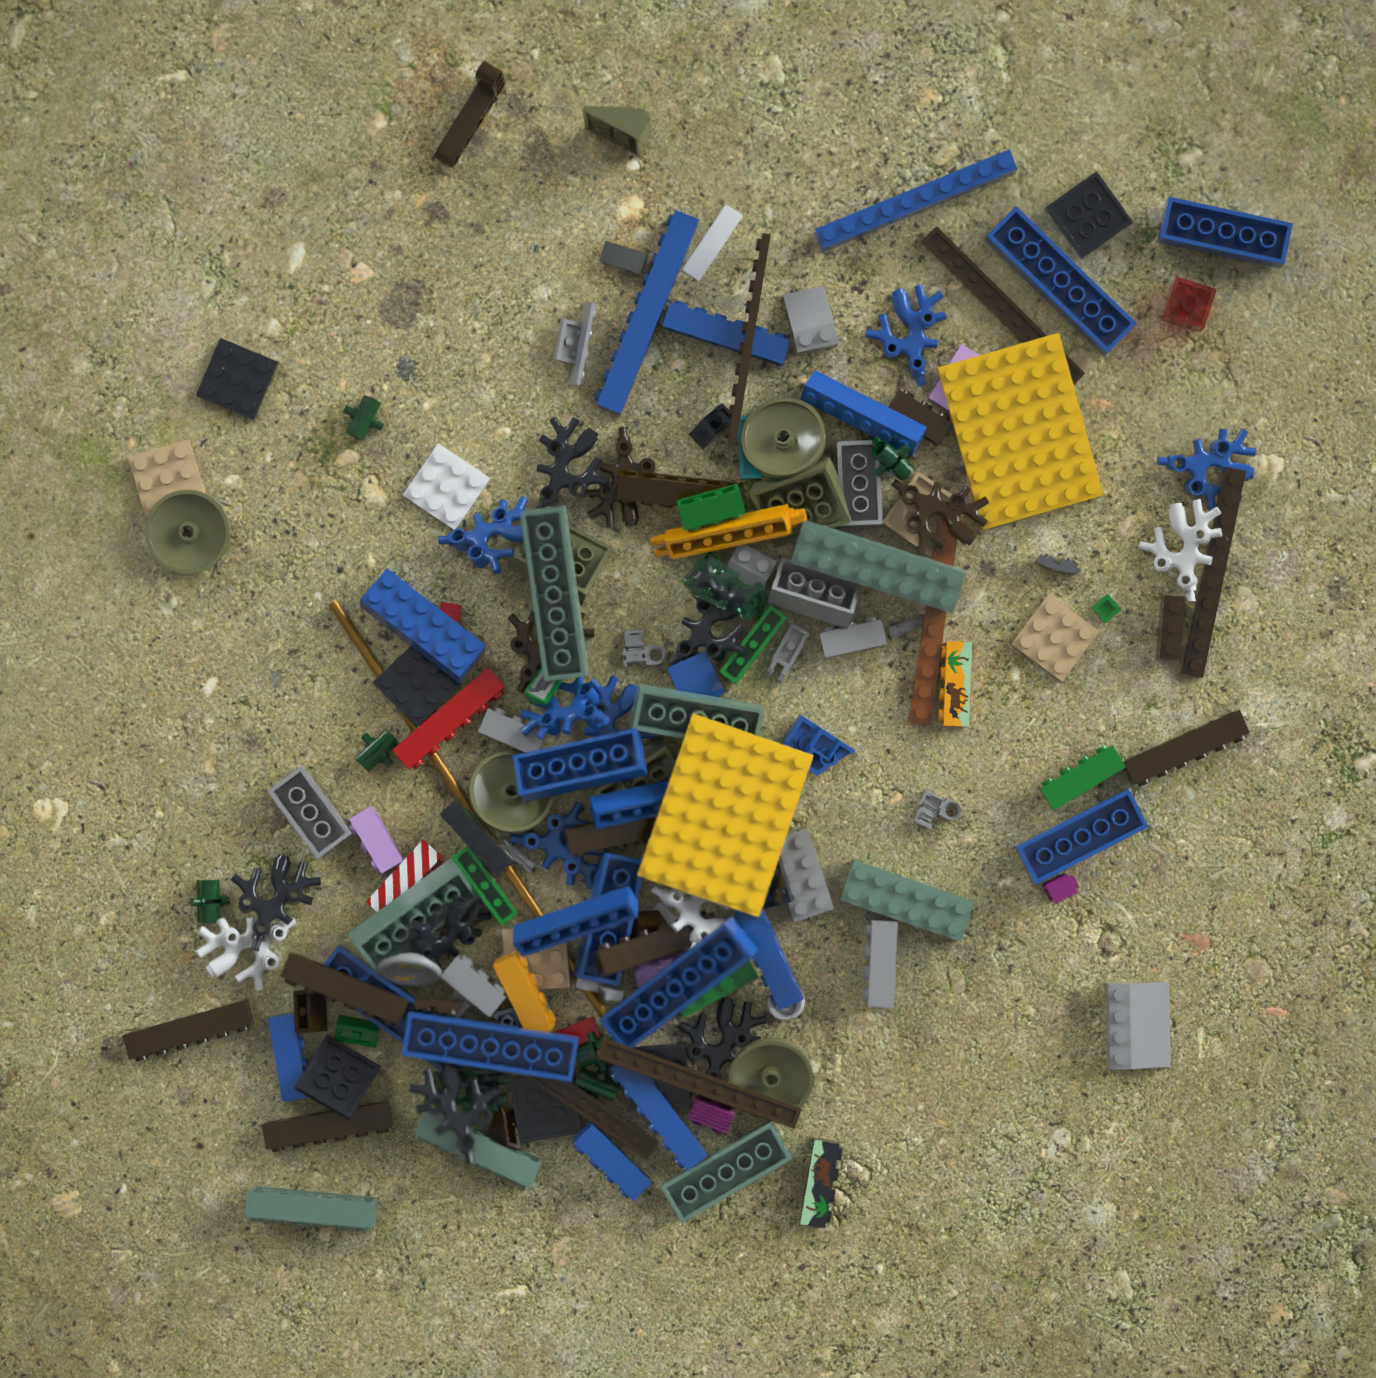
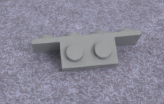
M594 302L583 304L580 322L565 318L560 321L553 360L572 365L568 382L569 386H578L584 379V362L588 358L587 347L592 337V321L596 316V303Z

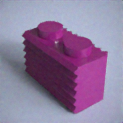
M1066 873L1041 884L1049 901L1058 904V901L1061 902L1062 899L1065 900L1066 897L1069 898V896L1077 894V888H1079L1075 877L1069 876Z
M696 1094L687 1119L696 1125L710 1127L716 1133L723 1132L727 1134L735 1116L736 1108Z

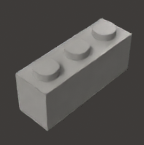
M876 617L863 619V624L856 625L855 621L850 622L848 629L840 628L835 630V626L823 628V632L819 633L824 659L886 645L882 620H876Z
M496 707L493 710H487L478 732L523 752L541 749L546 735L543 740L535 736L540 726L524 736L520 731L525 726L524 719L515 715L511 719L504 716L506 711Z

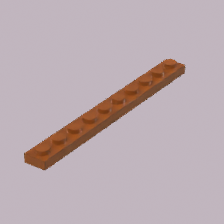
M939 514L936 534L947 543L942 549L936 544L934 545L933 560L954 566L957 539L948 530L945 518ZM927 605L924 612L908 722L930 725L947 611Z

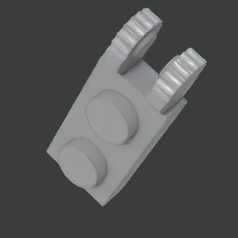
M791 623L772 658L773 661L765 676L769 677L772 675L774 667L778 663L784 666L776 681L781 684L810 632Z

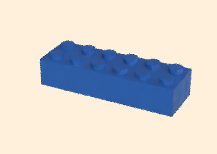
M1169 197L1165 201L1157 242L1280 269L1285 264L1293 223Z
M388 568L360 599L361 608L458 684L485 653L486 645Z
M636 728L513 755L518 794L524 802L648 775L642 737Z
M1125 789L1015 845L1014 848L1032 883L1036 885L1149 826L1130 789Z
M601 852L590 899L629 886L638 900L643 877L637 876L642 859L610 852ZM634 919L581 937L573 975L581 979L619 986L623 970L606 976H599L592 952L597 951V946L610 942L612 946L618 944L617 939L626 936L630 938Z

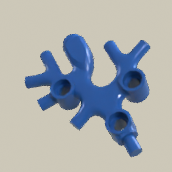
M922 284L914 286L919 304L917 312L911 310L908 294L904 289L892 291L891 299L897 316L910 328L909 335L906 338L899 339L892 335L887 314L878 315L881 325L880 330L866 329L865 338L877 339L883 343L882 352L885 358L894 359L900 353L907 355L909 358L908 370L912 377H915L917 387L926 385L923 376L926 374L924 369L926 362L921 357L923 348L937 349L938 340L925 337L924 329L932 328L935 322L946 320L945 312L934 313L931 311L932 306L944 297L943 294L937 291L931 297H926ZM929 316L931 318V321L926 322L924 320V317ZM893 346L895 348V351L890 352L888 350V347ZM917 361L921 366L917 368L913 363Z
M1219 428L1218 439L1212 441L1209 446L1210 452H1206L1203 449L1201 439H1196L1192 441L1195 451L1193 456H1158L1156 463L1157 465L1166 466V469L1173 472L1188 471L1191 474V479L1184 483V491L1188 495L1202 494L1207 500L1210 511L1216 507L1215 497L1219 494L1220 486L1207 482L1205 473L1209 467H1218L1222 473L1224 467L1246 471L1244 481L1251 480L1254 476V468L1249 464L1235 463L1230 460L1232 454L1253 457L1256 455V448L1243 446V441L1248 434V431L1243 428L1240 429L1233 442L1227 441L1228 429Z
M521 496L511 511L507 510L506 500H499L498 508L492 512L493 522L485 523L482 520L481 514L476 513L473 515L476 525L473 530L465 532L463 529L458 528L448 533V536H439V545L448 544L449 546H454L460 552L468 550V556L475 567L484 568L489 562L494 574L501 573L502 569L499 560L503 557H514V548L495 550L489 548L487 542L493 535H501L512 542H524L522 525L513 527L512 523L521 520L520 513L523 511L528 499Z
M611 675L605 687L601 686L595 678L588 682L599 694V703L595 707H604L603 715L609 716L608 724H603L598 729L585 727V736L598 737L619 732L615 728V721L633 708L637 686L628 683L624 687L618 702L613 704L610 702V697L619 678ZM638 731L642 739H658V734Z
M577 677L572 683L562 681L558 687L560 690L574 694V700L569 706L560 707L555 696H552L547 705L533 704L536 707L546 709V712L539 715L523 710L521 717L530 721L520 731L526 736L532 730L541 726L535 736L543 740L546 734L556 736L561 730L563 734H570L573 722L580 719L584 720L590 728L598 729L603 724H608L609 716L603 715V712L595 707L599 703V694L591 684L583 683L584 677Z
M575 802L569 814L561 816L558 813L550 814L546 822L549 831L545 835L539 836L535 832L522 833V835L511 834L510 843L521 844V847H526L529 850L539 848L545 851L546 857L541 865L545 869L549 870L554 860L558 858L563 859V869L567 873L566 885H574L575 875L580 873L585 879L587 889H592L594 882L593 874L596 873L597 864L585 863L583 861L584 856L574 857V855L568 854L566 845L562 841L563 828L592 822L578 818V814L583 807L582 804ZM557 819L559 821V824L557 826H553L551 824V820ZM534 838L536 840V843L534 845H530L528 843V839ZM594 850L586 852V855L599 856L600 854L594 853ZM574 863L576 865V868L574 870H570L568 868V864Z

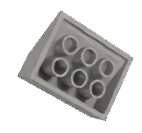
M1169 982L1105 983L1107 1068L1142 1069L1171 1067Z

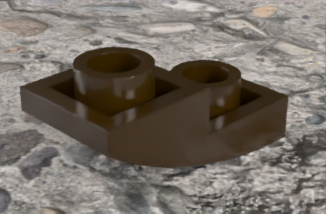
M427 998L414 1001L415 1010L421 1009V1012L434 1010L433 1006L437 1005L438 1013L444 1012V1016L456 1014V1009L461 1008L460 1003L448 999Z

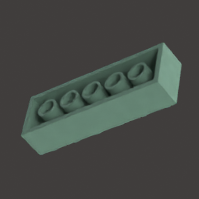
M637 684L630 726L632 729L636 728L637 731L684 738L692 714H696L759 736L765 710L761 704Z
M450 858L348 933V936L376 974H378L380 962L397 954L406 953L412 948L410 945L411 939L418 935V933L409 927L411 921L415 920L419 924L424 925L428 922L432 912L438 913L440 917L432 931L433 933L445 924L446 912L452 899L455 900L457 896L462 897L467 901V906H470L480 897Z
M856 860L852 861L840 896V900L960 942L975 902Z
M424 1112L414 1132V1135L418 1136L417 1140L426 1144L432 1142L437 1145L436 1148L445 1153L451 1151L456 1154V1158L465 1162L464 1155H461V1152L456 1147L458 1138L455 1132L448 1130L438 1136L434 1131L435 1128L444 1122V1115L442 1113L431 1115L428 1112ZM471 1126L470 1135L475 1140V1152L472 1153L476 1163L475 1166L484 1171L488 1168L495 1172L494 1175L503 1180H506V1178L514 1180L513 1184L522 1189L530 1188L543 1159L524 1150L517 1151L506 1148L486 1136L485 1132ZM462 1140V1146L468 1147V1142Z
M767 1121L708 1155L690 1170L684 1169L661 1183L660 1187L681 1223H684L792 1160V1156L772 1121Z
M252 1186L247 1191L245 1217H250V1221L254 1222L271 1219V1223L284 1224V1221H293L292 1224L297 1226H305V1223H314V1227L318 1228L335 1225V1229L347 1230L348 1227H356V1231L368 1232L377 1223L379 1197Z

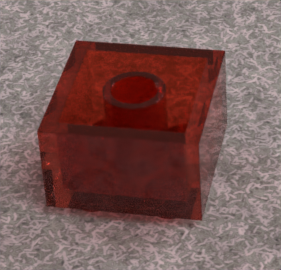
M1176 276L1172 281L1160 320L1200 333L1205 328L1217 289Z

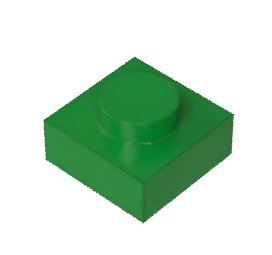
M1106 594L1091 607L1104 624L1122 610L1109 594Z

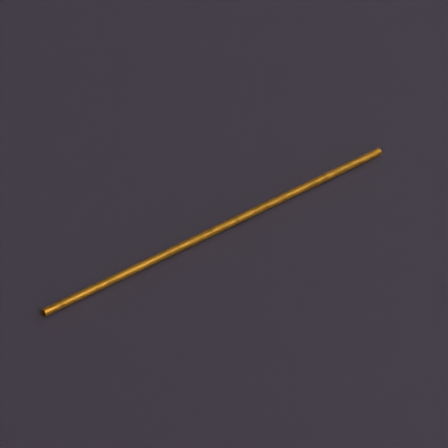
M333 601L329 604V607L377 678L384 672L383 668L339 601ZM398 710L410 730L414 732L417 728ZM436 752L432 756L428 754L427 756L454 797L459 799L480 821L472 809L470 800L439 753ZM480 821V823L489 831L487 826ZM511 864L504 873L534 918L545 915ZM568 951L570 973L577 982L578 977L573 975L576 961ZM582 989L599 1017L602 1018L608 1010L597 993Z

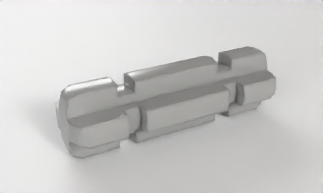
M924 614L902 621L898 625L889 626L887 628L889 636L893 638L898 636L899 633L904 634L918 628L917 626L922 627Z
M505 838L501 842V846L508 851L518 865L521 864L523 866L522 869L526 873L531 872L536 866L531 859L528 860V856L517 845L514 846L513 843H510V838Z

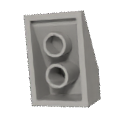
M824 285L783 294L796 356L838 347V338Z
M745 544L737 546L718 583L723 587L731 580L736 586L729 593H735L740 588L756 589L747 594L748 608L740 614V616L747 618L777 562ZM722 598L718 604L725 606L729 600Z

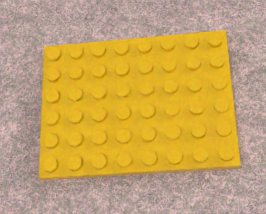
M1059 333L937 367L973 500L976 502L985 496L989 501L988 505L978 511L981 516L988 520L984 527L981 526L982 530L1104 495Z
M692 714L637 876L759 917L814 755Z

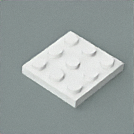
M438 443L403 496L455 530L490 481V478Z

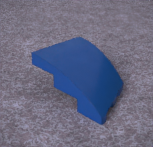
M705 651L667 668L677 690L720 697L725 691Z
M799 714L780 743L814 755L809 771L816 776L824 772L829 766L837 764L845 756L855 752L852 747Z

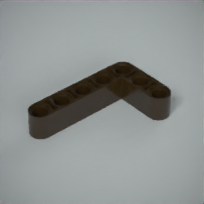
M485 60L476 71L477 85L434 154V158L451 168L458 162L506 83L503 71Z

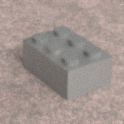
M466 954L463 956L458 955L440 977L490 1017L508 996L503 985L498 981L496 983L489 979L491 975L483 968L478 970L473 966L475 962Z

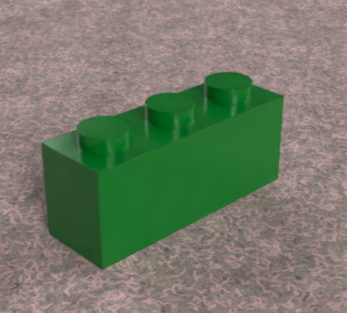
M738 483L677 500L684 530H698L703 525H715L727 518L737 519L746 513Z

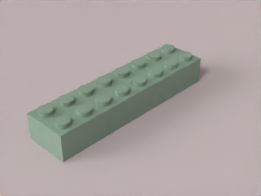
M566 505L522 511L520 515L544 681L585 677L589 674Z
M808 520L806 522L803 521L791 558V563L950 613L954 612L966 575L965 569Z

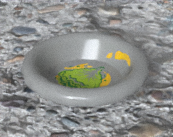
M414 953L397 954L379 963L378 972L384 979L402 986H427L434 984L441 978V969L437 964L424 956Z

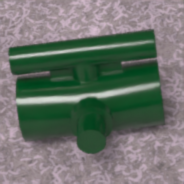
M363 395L357 408L346 405L343 413L349 415V418L352 420L345 433L364 441L370 428L381 431L384 423L378 421L375 416L382 403L373 397Z
M878 436L873 438L872 443L874 447L872 448L871 455L880 462L879 467L874 470V473L880 477L882 474L890 471L899 480L907 479L914 469L913 465L905 459L906 454L911 448L905 443L901 448L894 449Z
M387 729L376 739L365 733L361 739L365 742L366 748L354 759L368 772L379 762L381 764L384 763L387 768L392 767L394 762L390 759L389 753L400 744L399 741Z
M197 880V898L190 899V906H197V922L217 923V920L220 919V907L229 905L230 897L220 895V880Z
M595 1031L587 1033L588 1045L576 1051L577 1062L580 1069L595 1064L600 1073H605L608 1071L607 1062L596 1059L601 1040L596 1037ZM612 1036L607 1038L609 1040L615 1041L612 1038Z
M583 1068L575 1085L588 1091L596 1099L601 1096L614 1101L621 1083L616 1084L613 1079L608 1078L607 1072L600 1073L599 1070L593 1072Z

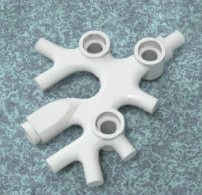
M1201 499L1192 501L1196 524L1193 527H1190L1187 523L1186 511L1182 503L1171 504L1170 509H1168L1171 526L1175 533L1184 541L1183 550L1173 553L1166 548L1163 527L1154 528L1156 538L1154 543L1140 541L1139 544L1140 550L1149 551L1156 556L1154 567L1158 571L1169 572L1173 567L1179 569L1181 574L1178 577V584L1182 587L1183 592H1186L1187 602L1196 601L1194 591H1196L1198 580L1194 575L1195 565L1197 563L1211 565L1212 562L1211 556L1203 555L1198 551L1199 544H1207L1211 538L1222 536L1221 528L1209 529L1207 526L1212 519L1221 514V511L1218 507H1215L1209 512L1204 513ZM1203 531L1204 537L1199 539L1198 534ZM1161 560L1166 562L1163 567L1160 566ZM1186 577L1190 578L1188 584L1184 583V579Z
M657 885L652 889V893L659 896V900L662 901L664 906L668 908L674 907L680 913L679 920L672 925L674 931L678 932L686 925L693 927L694 930L689 936L690 948L702 940L701 934L703 938L727 920L724 918L704 919L700 915V906L702 903L710 900L692 894L688 898H683L680 890L662 889ZM713 902V903L717 904L718 906H720V907L726 909L727 911L730 910L729 907H727V906H724V905H721V904H719V903Z
M224 917L217 920L221 928V932L218 935L211 933L203 926L200 927L197 933L207 940L205 946L196 950L200 958L219 946L225 948V952L210 961L209 965L206 966L211 977H218L229 970L235 964L242 949H251L255 917L246 918L247 930L243 935H240L235 928L229 926ZM291 917L293 921L288 926L282 921L270 924L269 935L266 937L265 942H261L259 951H254V963L235 975L238 983L248 977H252L255 990H263L262 974L264 970H273L279 964L277 955L271 952L268 946L271 941H281L286 937L289 932L288 929L297 924L293 917ZM280 929V934L275 935L276 930ZM233 933V938L229 940V934ZM272 958V963L267 964L268 959Z

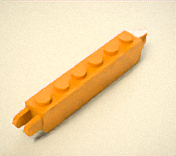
M788 504L748 512L742 514L737 519L727 518L715 525L706 524L694 531L684 530V527L666 530V534L652 537L650 543L652 546L666 544V546L656 548L653 551L656 557L669 555L671 559H677L789 535L792 533V529L799 523L806 522L807 515L805 508L793 510V508H789Z

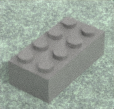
M872 440L836 442L837 474L851 518V522L840 525L839 528L882 526L881 476L878 477L874 473V470L879 467L880 462L871 455L872 448L874 447Z
M781 557L767 604L848 629L861 585L793 564L791 559Z
M300 766L267 791L317 859H321L353 835L349 825L305 766Z
M808 828L787 834L780 855L786 875L788 876L792 895L795 899L788 903L793 921L796 922L834 909Z
M870 919V924L865 926V936L869 937V945L864 947V957L868 959V966L863 968V979L867 980V987H863L862 1000L866 1001L868 1007L894 1008L898 922L895 920Z

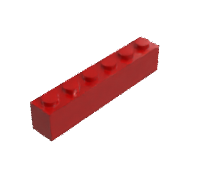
M488 667L398 744L392 752L408 770L411 768L416 770L424 763L422 759L426 755L432 756L440 749L438 746L444 740L449 742L456 736L455 730L460 726L464 729L472 722L471 717L476 712L478 715L488 708L486 704L490 700H498L504 694L502 691L505 688L504 684Z

